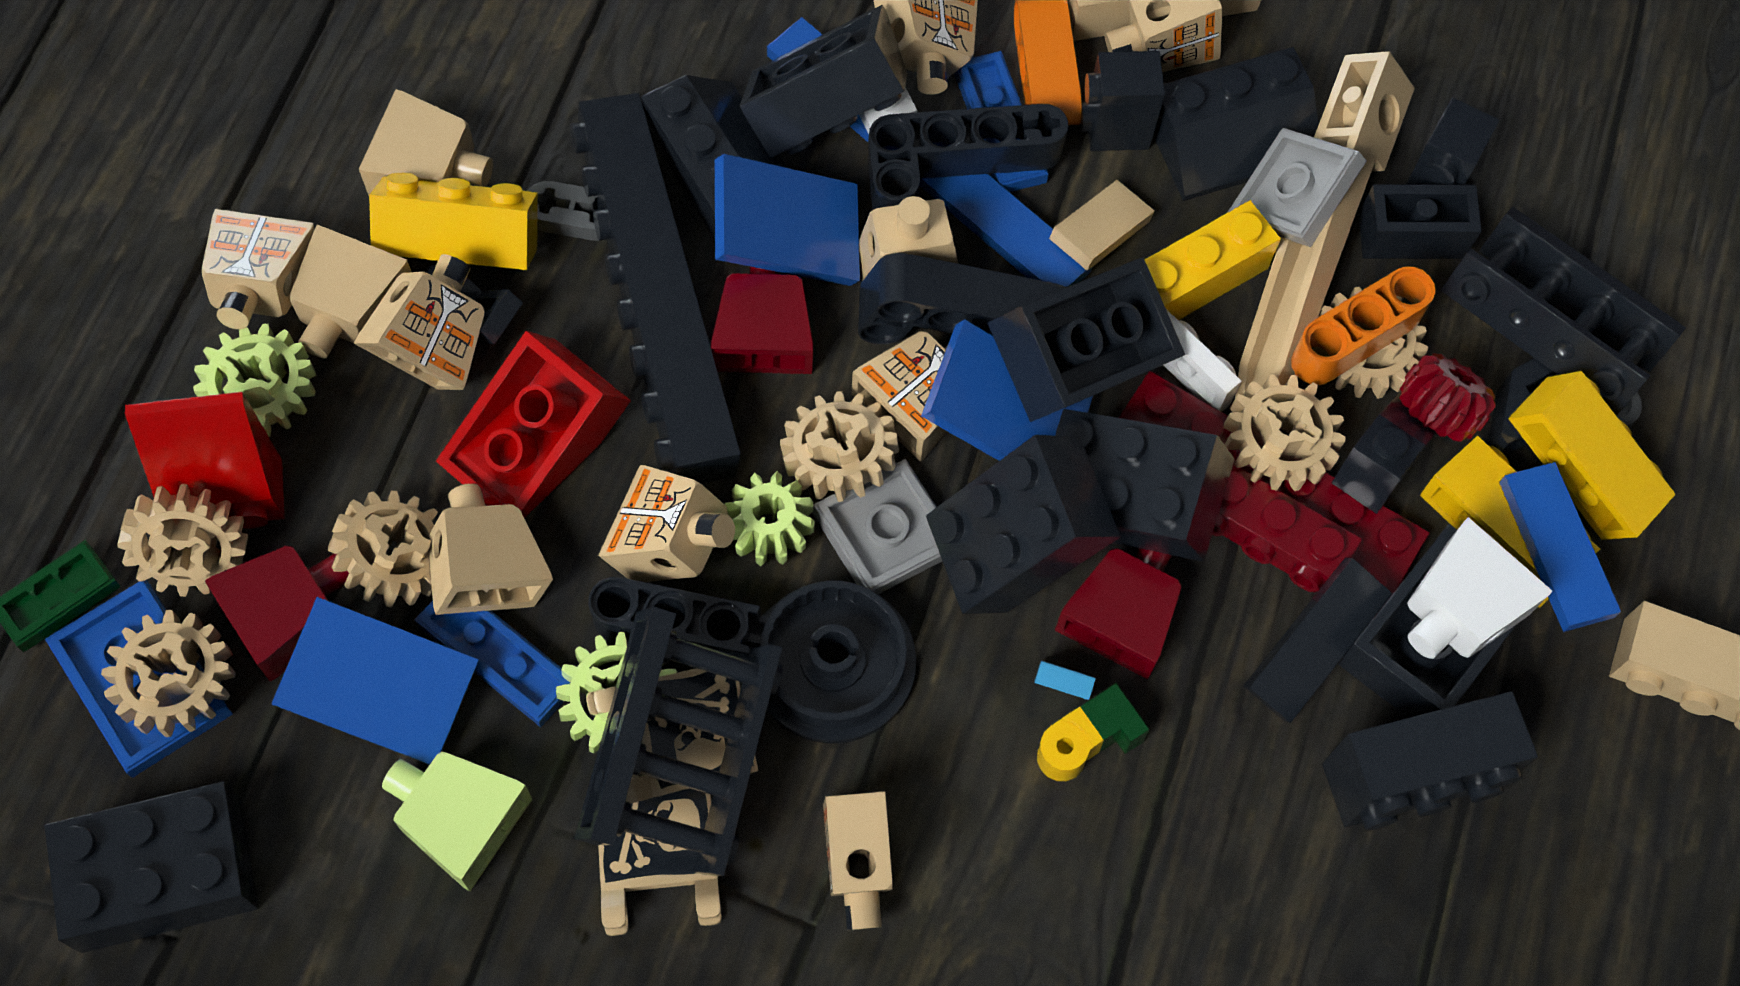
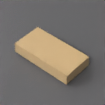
M1116 180L1056 225L1049 239L1088 271L1148 224L1155 211L1120 181Z

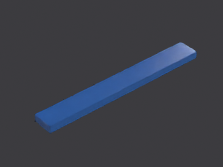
M801 17L767 46V57L773 61L822 34ZM858 114L856 115V121L849 127L868 142L869 134ZM946 142L933 143L941 147L950 146V144ZM887 145L882 147L886 150L900 149L899 147L894 145ZM980 174L920 179L919 186L934 199L944 200L945 208L1026 278L1069 287L1081 282L1091 272L1092 268L1088 271L1085 270L1049 238L1053 229L990 175Z

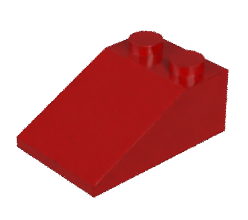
M525 331L443 449L436 462L461 484L479 485L487 506L513 504L520 509L525 518L602 443L631 400L556 339Z
M243 392L125 405V416L153 496H155L157 487L163 486L170 495H177L180 485L187 484L191 496L198 497L203 490L208 489L211 490V503L216 505L219 502L228 500L231 503L228 517L242 516L244 519L243 528H260L267 525L268 521L285 519L282 459Z

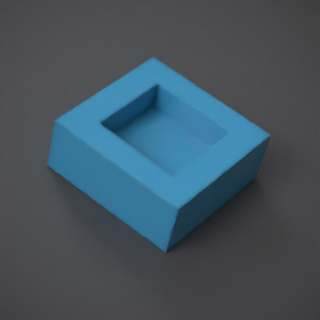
M1041 660L1034 683L1089 700L1096 678Z

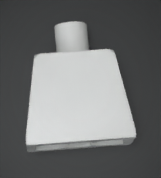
M1468 517L1447 542L1407 602L1410 610L1422 620L1408 634V640L1418 653L1429 659H1434L1448 644L1461 656L1469 658L1528 617L1552 593V590Z

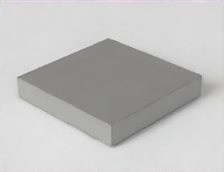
M1282 128L1228 212L1251 200L1278 236L1311 247L1367 160L1359 151Z
M906 459L896 463L894 471L882 470L884 484L881 487L871 482L864 484L866 495L860 498L852 489L846 491L843 502H838L835 494L813 504L812 514L855 583L876 594H880L942 562L926 515L937 507Z

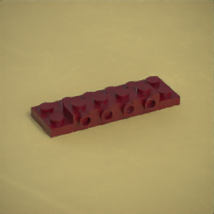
M1151 371L1148 372L1119 416L1121 419L1214 434L1220 438L1224 445L1230 434L1233 433L1224 429L1227 415ZM1228 449L1234 458V462L1212 535H1223L1240 545L1242 551L1249 558L1262 564L1270 563L1289 574V578L1294 584L1309 592L1319 591L1346 557L1357 561L1394 594L1430 532L1385 506H1382L1377 514L1333 485L1332 481L1335 477L1326 472L1316 484H1313L1306 478L1305 483L1298 491L1292 489L1288 480H1284L1277 491L1271 490L1270 477L1263 475L1260 480L1254 483L1250 480L1254 468L1249 464L1237 468L1234 463L1241 452L1239 449Z

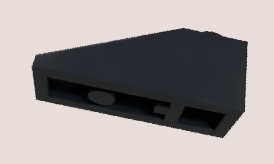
M1401 391L1378 415L1356 443L1332 481L1333 485L1376 514L1437 435L1435 430L1424 427L1418 418L1410 416L1409 408L1404 406L1399 398Z

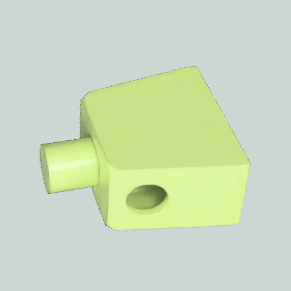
M446 752L437 754L425 772L405 760L399 759L390 768L382 783L384 790L404 801L393 819L400 830L468 891L472 890L532 801L526 785L520 781Z

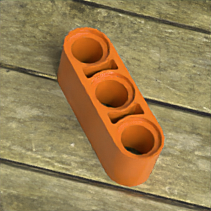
M1015 0L1014 30L1024 105H1053L1060 108L1066 115L1068 126L1080 125L1082 113L1081 90L1067 0Z
M1416 267L1399 268L1313 320L1305 327L1291 358V366L1295 375L1303 382L1309 384L1313 382L1317 385L1325 384L1412 331L1419 324L1434 298L1435 284L1431 277ZM1397 296L1406 298L1412 304L1403 303ZM1355 322H1362L1370 327L1371 330H1364L1358 327ZM1311 347L1324 349L1330 357L1318 355Z

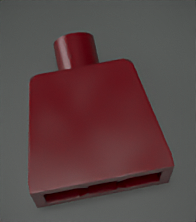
M750 267L749 274L732 273L727 276L711 340V351L717 372L812 374L813 342L801 277L797 275H781V272Z
M284 546L205 580L252 658L270 682L285 672L316 597L327 600V596L344 587L349 575L348 571L334 572L332 569L337 554H332L307 569L294 547Z
M1112 548L1066 603L1059 616L1055 631L1148 680L1160 657L1182 586L1178 579L1164 573L1172 555L1139 548L1133 557L1120 549Z

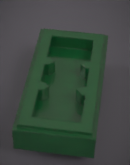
M85 539L0 596V623L15 645L24 653L121 586Z

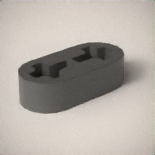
M542 181L528 189L529 192H538L537 230L599 241L594 223L590 222V215L593 214V210L598 208L597 196L587 197L584 187L554 181ZM547 199H554L556 201V207H552L549 214L540 212V206H544Z

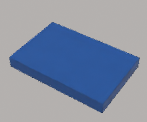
M722 154L715 159V260L847 286L860 281L857 184Z
M963 320L954 327L921 417L1000 461L1034 435L1055 436L1063 409L1030 422L994 337L967 320ZM1093 396L1063 409L1087 413Z
M147 580L139 581L45 639L125 772L132 778L233 715L224 700L214 698L209 704L216 714L213 719L199 713L194 717L196 722L195 731L189 732L181 723H175L172 736L165 737L157 729L156 724L148 734H144L134 726V720L126 723L115 712L118 705H113L105 697L104 691L115 684L109 683L101 675L102 669L116 666L117 663L107 652L109 647L118 646L124 648L128 643L122 634V630L125 627L133 630L135 633L144 630L142 617L145 615H149L156 624L163 623V617L167 609ZM198 660L196 667L199 671L204 672L205 669ZM178 668L174 672L183 675V673ZM153 671L159 678L163 675L162 673ZM134 674L133 687L139 700L141 695L137 692L141 680L138 675Z
M316 597L271 704L431 764L436 755L443 749L479 659Z

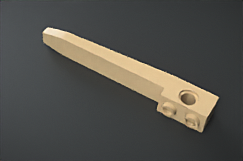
M1390 51L1345 55L1314 138L1359 151L1367 161L1311 247L1281 237L1240 361L1238 378L1242 382L1235 394V398L1238 394L1244 396V392L1252 381L1257 382L1263 388L1268 376L1275 374L1280 385H1286L1290 376L1295 375L1291 366L1293 352L1305 327L1318 318L1371 171H1385L1415 89Z

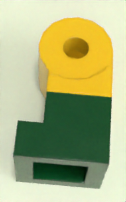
M1114 684L1061 718L1044 732L1037 752V762L1041 771L1047 777L1056 781H1069L1076 778L1082 772L1087 760L1117 742L1125 754L1141 745L1147 736L1149 728L1119 686Z

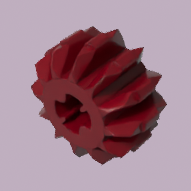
M1442 354L1424 355L1418 364H1414L1404 377L1406 380L1400 387L1401 395L1399 398L1402 404L1409 408L1410 416L1418 418L1424 427L1435 430L1440 437L1448 436L1454 441L1462 442L1465 438L1471 439L1477 430L1481 431L1491 418L1490 413L1496 407L1494 402L1496 396L1493 390L1485 385L1484 378L1475 375L1471 371V367H1464L1455 358L1447 359Z

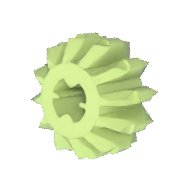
M776 471L771 477L770 483L763 484L761 477L754 472L750 477L751 489L735 484V487L732 489V497L735 501L725 503L727 515L732 518L735 525L733 540H737L735 545L736 553L742 557L755 550L756 563L760 566L766 562L767 554L774 553L776 560L783 565L787 562V548L802 553L806 548V540L803 536L814 533L815 521L809 517L813 512V501L810 497H800L802 486L798 480L782 487V475ZM772 514L773 521L777 519V522L766 524L765 517L761 518L760 516Z

